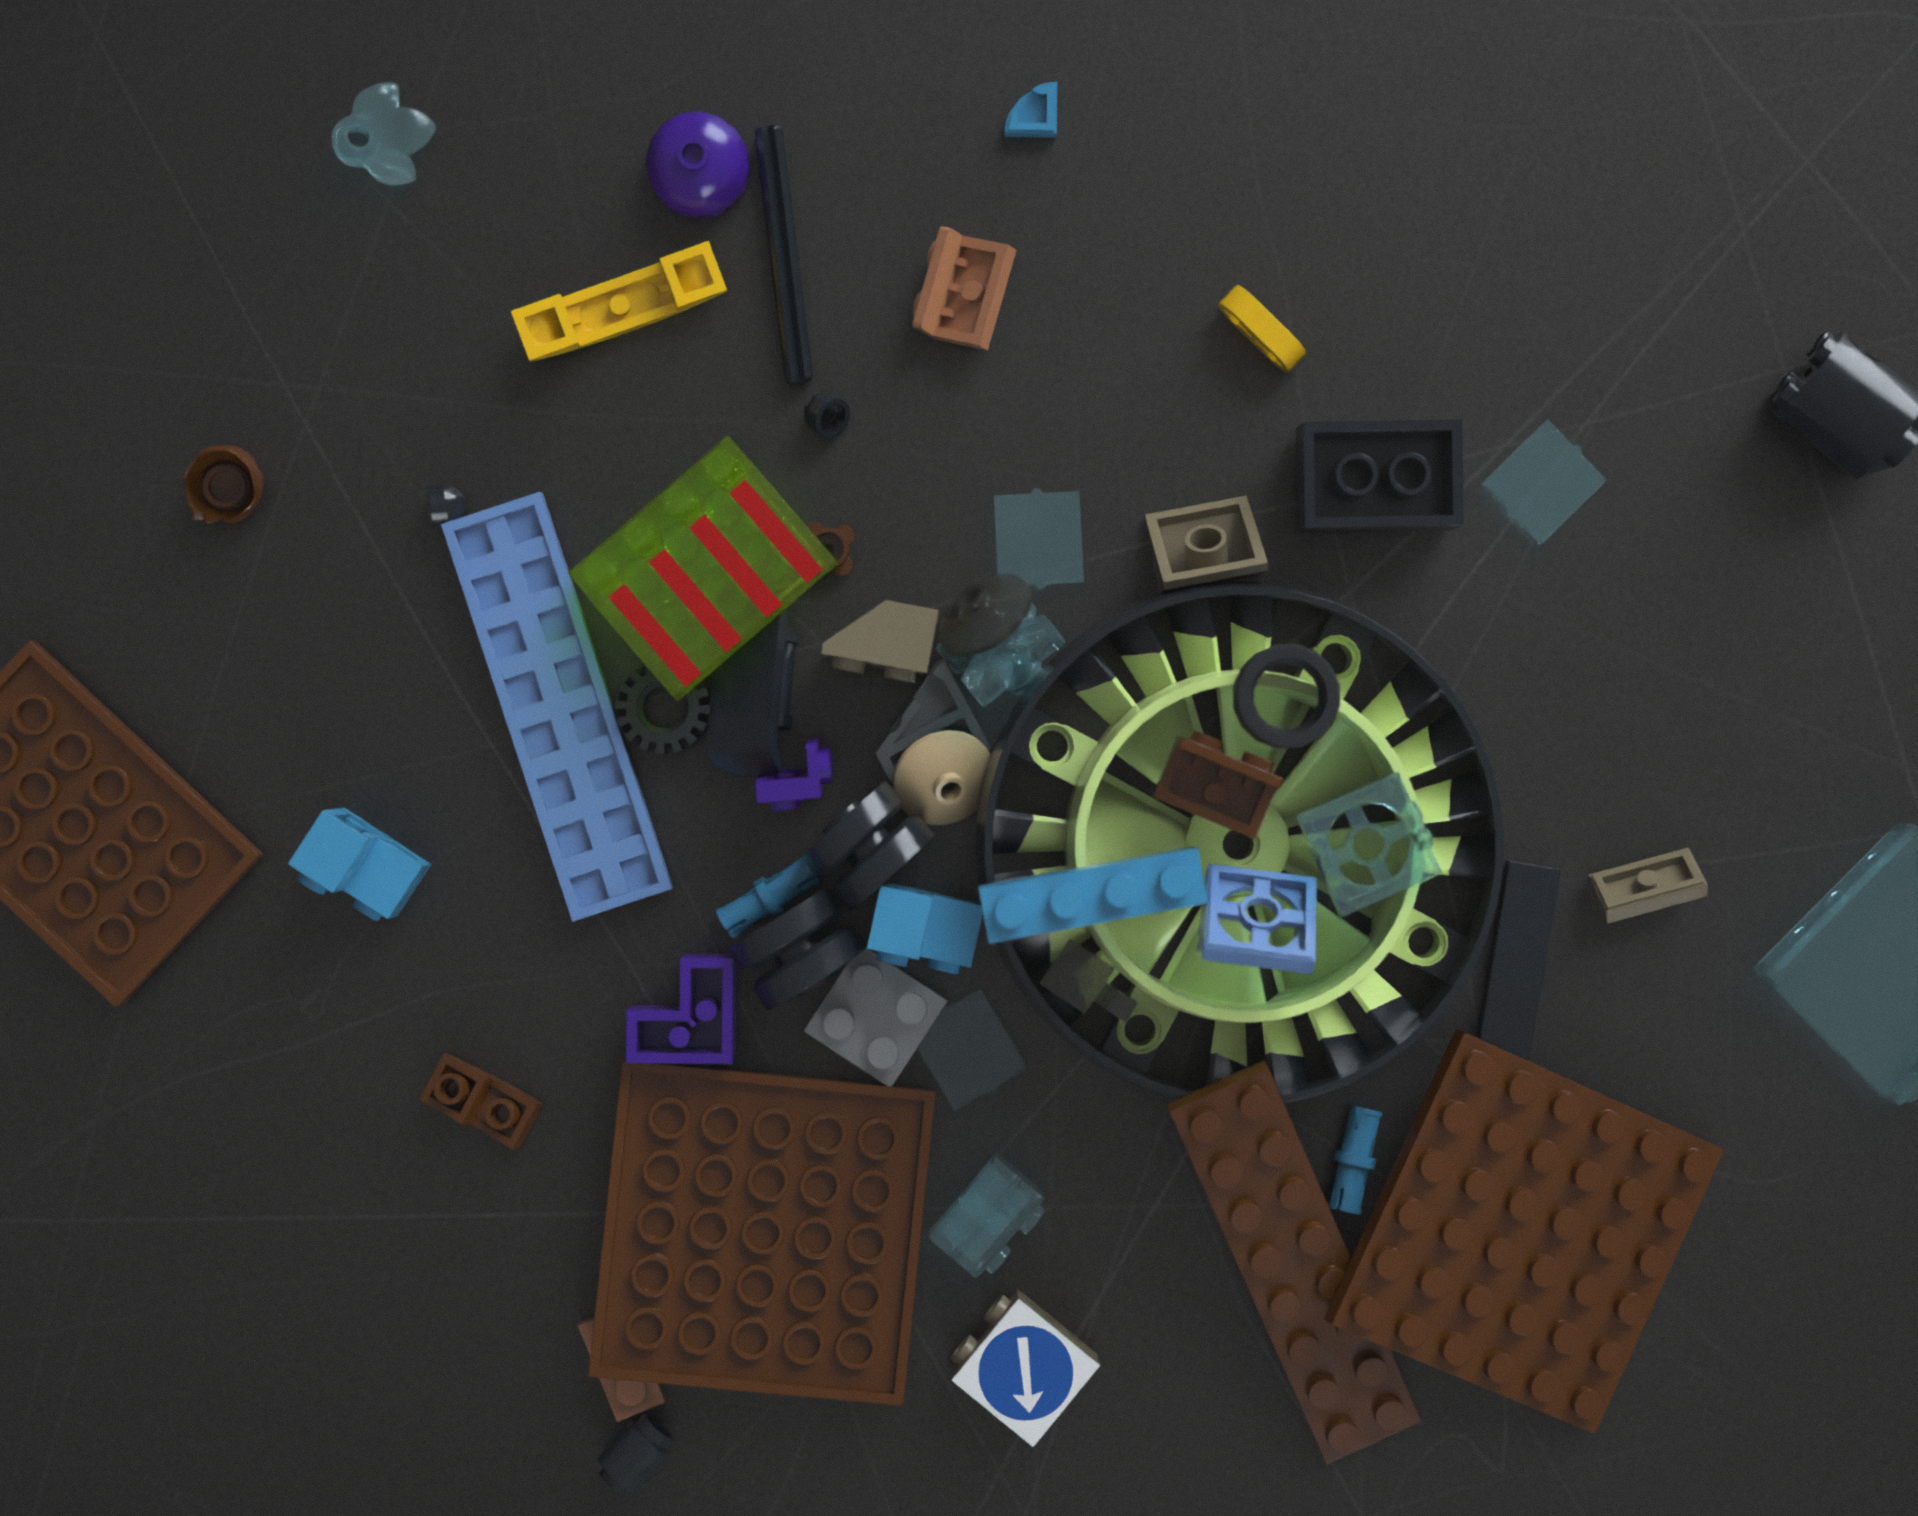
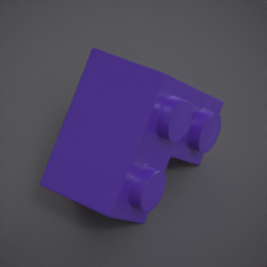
M685 953L680 957V1005H632L626 1010V1063L733 1064L737 1058L738 964L732 954Z

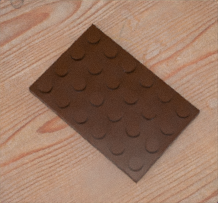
M29 640L0 671V900L115 1008L121 1007L264 854L39 643Z

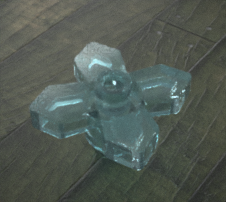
M1016 584L1012 585L991 602L986 623L981 627L958 628L935 647L936 651L956 675L964 673L961 681L982 707L988 705L1006 690L1014 695L1023 694L1043 669L1041 662L1065 643L1064 638L1045 615L1035 617L1038 611L1037 608Z

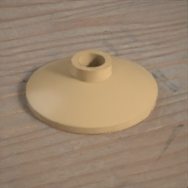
M955 730L934 732L915 741L901 755L893 773V789L903 799L902 810L908 816L917 815L925 824L930 825L952 824L978 810L983 780L991 757L987 747L976 737ZM955 783L951 788L941 790L945 784Z

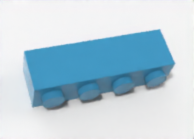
M1194 846L978 886L989 944L1208 903L1199 849Z

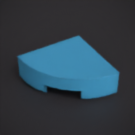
M1057 82L1037 85L1015 103L1006 120L1004 137L1056 138Z

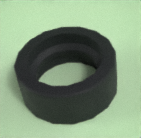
M1298 644L1275 645L1254 654L1240 669L1233 686V709L1241 727L1256 741L1274 748H1300L1318 740L1333 725L1340 707V685L1332 666L1316 651ZM1279 664H1292L1303 668L1313 677L1318 689V704L1314 714L1305 724L1293 729H1279L1269 725L1259 716L1254 704V689L1258 679L1267 669Z

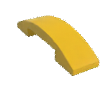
M709 241L659 258V263L563 297L561 294H557L512 310L511 314L529 362L574 351L629 333L681 313L727 292Z

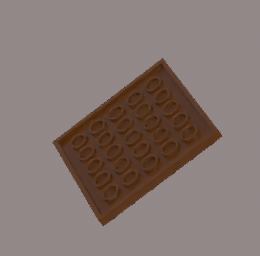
M1455 1029L1324 1319L1342 1330L1595 1434L1724 1149L1459 1029Z
M623 1059L588 1377L903 1406L936 1091L680 1064L626 1063V1059Z

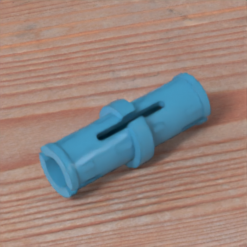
M800 857L799 860L768 879L761 877L754 881V888L727 905L718 908L716 913L725 930H728L729 935L735 938L772 914L776 917L785 912L783 908L785 905L814 887L821 885L822 881Z
M1349 1105V1114L1341 1150H1335L1333 1160L1338 1161L1328 1207L1361 1215V1204L1369 1169H1375L1376 1159L1372 1158V1153L1382 1112Z

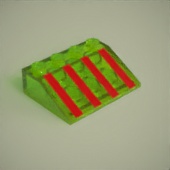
M727 435L571 569L568 574L676 701H679L834 568L838 562Z

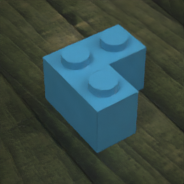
M346 808L322 810L288 863L300 872L296 879L304 886L321 895H324L327 890L332 893L345 891L355 898L352 903L354 908L376 921H379L382 916L387 919L398 917L432 865Z
M884 882L880 886L867 949L877 951L875 960L906 967L908 958L919 960L920 957L929 958L928 968L958 974L960 965L971 968L983 916L982 904L980 902Z

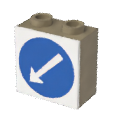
M1016 1289L1009 1299L1002 1294L991 1305L983 1318L988 1324L976 1339L968 1335L956 1348L950 1358L955 1363L952 1367V1381L1034 1447L1099 1368L1100 1363L1097 1353L1019 1289Z

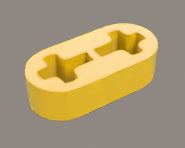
M1235 285L1218 303V307L1227 319L1282 371L1289 373L1307 354L1305 348L1295 336L1251 293L1240 285Z

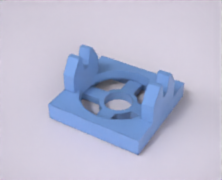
M1208 863L1205 875L1208 903L1202 906L1198 929L1200 937L1197 952L1202 953L1201 960L1312 974L1316 962L1317 878ZM1252 891V895L1244 898L1241 903L1224 901L1227 897L1239 892ZM1270 894L1289 904L1293 910L1283 909L1278 900L1271 897ZM1252 905H1263L1271 909L1276 918L1269 923H1259L1247 915L1246 909ZM1219 919L1240 921L1243 927L1251 932V943L1238 942L1231 938L1220 924ZM1279 927L1295 928L1293 940L1288 945L1282 947L1269 946L1270 933L1275 932Z

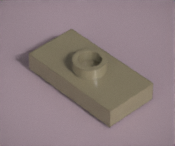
M1689 847L1588 874L1590 890L1607 924L1708 896V884Z

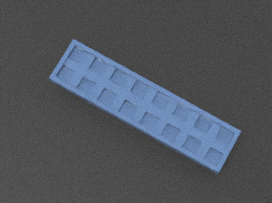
M537 492L441 524L572 922L673 889L544 494Z

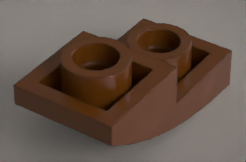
M448 1053L443 1054L419 1099L462 1125L470 1124L512 1150L521 1148L544 1105L541 1101Z

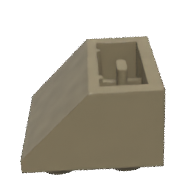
M885 600L825 641L821 654L832 658L831 667L833 669L864 674L865 665L885 668L884 678L915 684L917 674L924 676L928 674L939 612L937 609Z

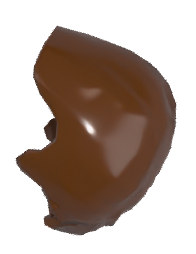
M215 445L198 451L183 476L185 496L188 501V507L192 512L191 519L204 521L207 524L220 520L228 524H236L252 513L258 506L262 496L264 475L249 452L234 445Z

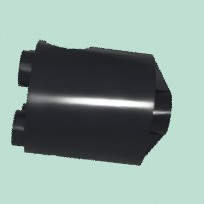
M1828 330L1824 331L1806 352V355L1809 357V363L1797 376L1792 371L1788 372L1771 392L1770 396L1774 398L1772 403L1775 404L1772 414L1796 428L1807 438L1812 446L1854 479L1896 467L1918 443V390L1885 363L1861 350L1848 337L1846 332L1842 331L1834 336Z

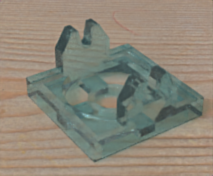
M1399 772L1392 773L1296 815L1338 915L1341 917L1442 873L1431 848L1434 846L1431 832L1422 821L1423 814L1414 800H1410ZM1373 803L1384 805L1398 814L1402 820L1382 828L1378 824L1367 821L1360 804ZM1345 812L1351 830L1346 837L1345 845L1332 850L1328 844L1330 829L1338 816ZM1372 828L1379 832L1382 837V851L1374 859L1363 860L1353 851V838L1361 829ZM1410 836L1407 861L1399 873L1392 877L1384 860L1389 853L1390 844ZM1352 860L1360 865L1368 866L1375 885L1367 886L1351 882L1343 877L1338 866Z

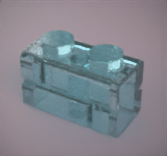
M996 1152L929 1230V1238L973 1277L977 1278L984 1269L992 1274L1009 1256L1011 1249L1006 1244L1019 1229L1024 1234H1027L1045 1213V1209L1040 1206L1045 1199L1044 1192Z

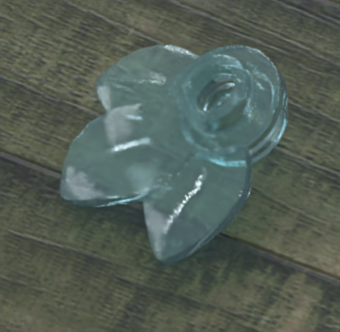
M382 82L364 89L356 96L352 114L342 118L335 125L332 131L331 145L337 158L344 164L356 168L365 167L373 178L380 183L391 186L404 185L416 180V171L409 156L419 151L430 141L436 131V125L426 115L417 110L407 107L399 108L400 95L397 84ZM354 132H360L367 137L368 143L365 146L357 147L350 143L348 137Z

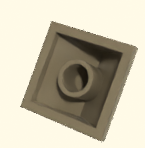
M1247 495L1145 514V523L1159 594L1194 585L1227 582L1259 576L1269 571L1268 561Z

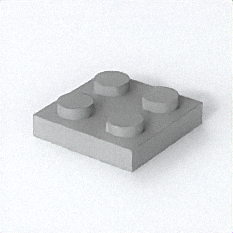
M863 944L865 950L848 962L804 1032L886 1086L892 1087L948 999L898 966L875 960L877 953L867 949V946Z

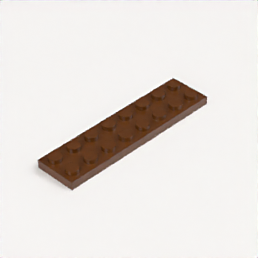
M1263 1060L1166 1104L1326 1464L1420 1423L1421 1419L1391 1350L1335 1327L1324 1319L1351 1258L1265 1061Z

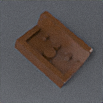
M1194 730L1190 740L1177 736L1152 797L1255 839L1276 788H1280L1283 778L1271 773L1275 764L1245 751L1241 760L1230 757L1220 752L1224 744L1222 741Z

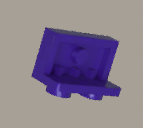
M820 735L809 736L806 743L807 767L782 769L777 776H758L755 781L757 803L769 802L771 811H783L801 808V802H804V799L821 798L825 784L832 783L833 778L831 747H821Z

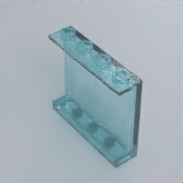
M1897 822L1752 970L1884 1101L1901 1106L1904 1102L1911 1103L1918 1099V827L1912 823Z

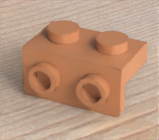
M941 226L937 239L932 243L928 252V270L922 291L917 294L913 304V327L935 340L988 351L1017 250L1008 244L962 236L952 228Z

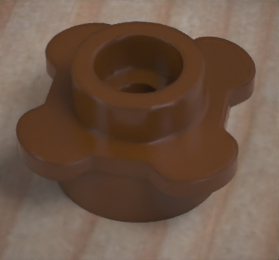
M817 522L809 524L804 530V537L808 541L807 552L823 570L834 571L838 576H845L850 573L853 568V562L849 558L850 544L855 540L853 529L848 525H840L836 529L823 527ZM830 544L833 546L834 550L831 554L824 553L825 545Z

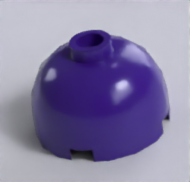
M702 111L679 113L662 123L650 140L645 159L648 182L659 201L676 215L695 220L713 218L724 213L725 209L732 206L737 198L739 200L746 191L751 172L748 150L738 131L721 117Z

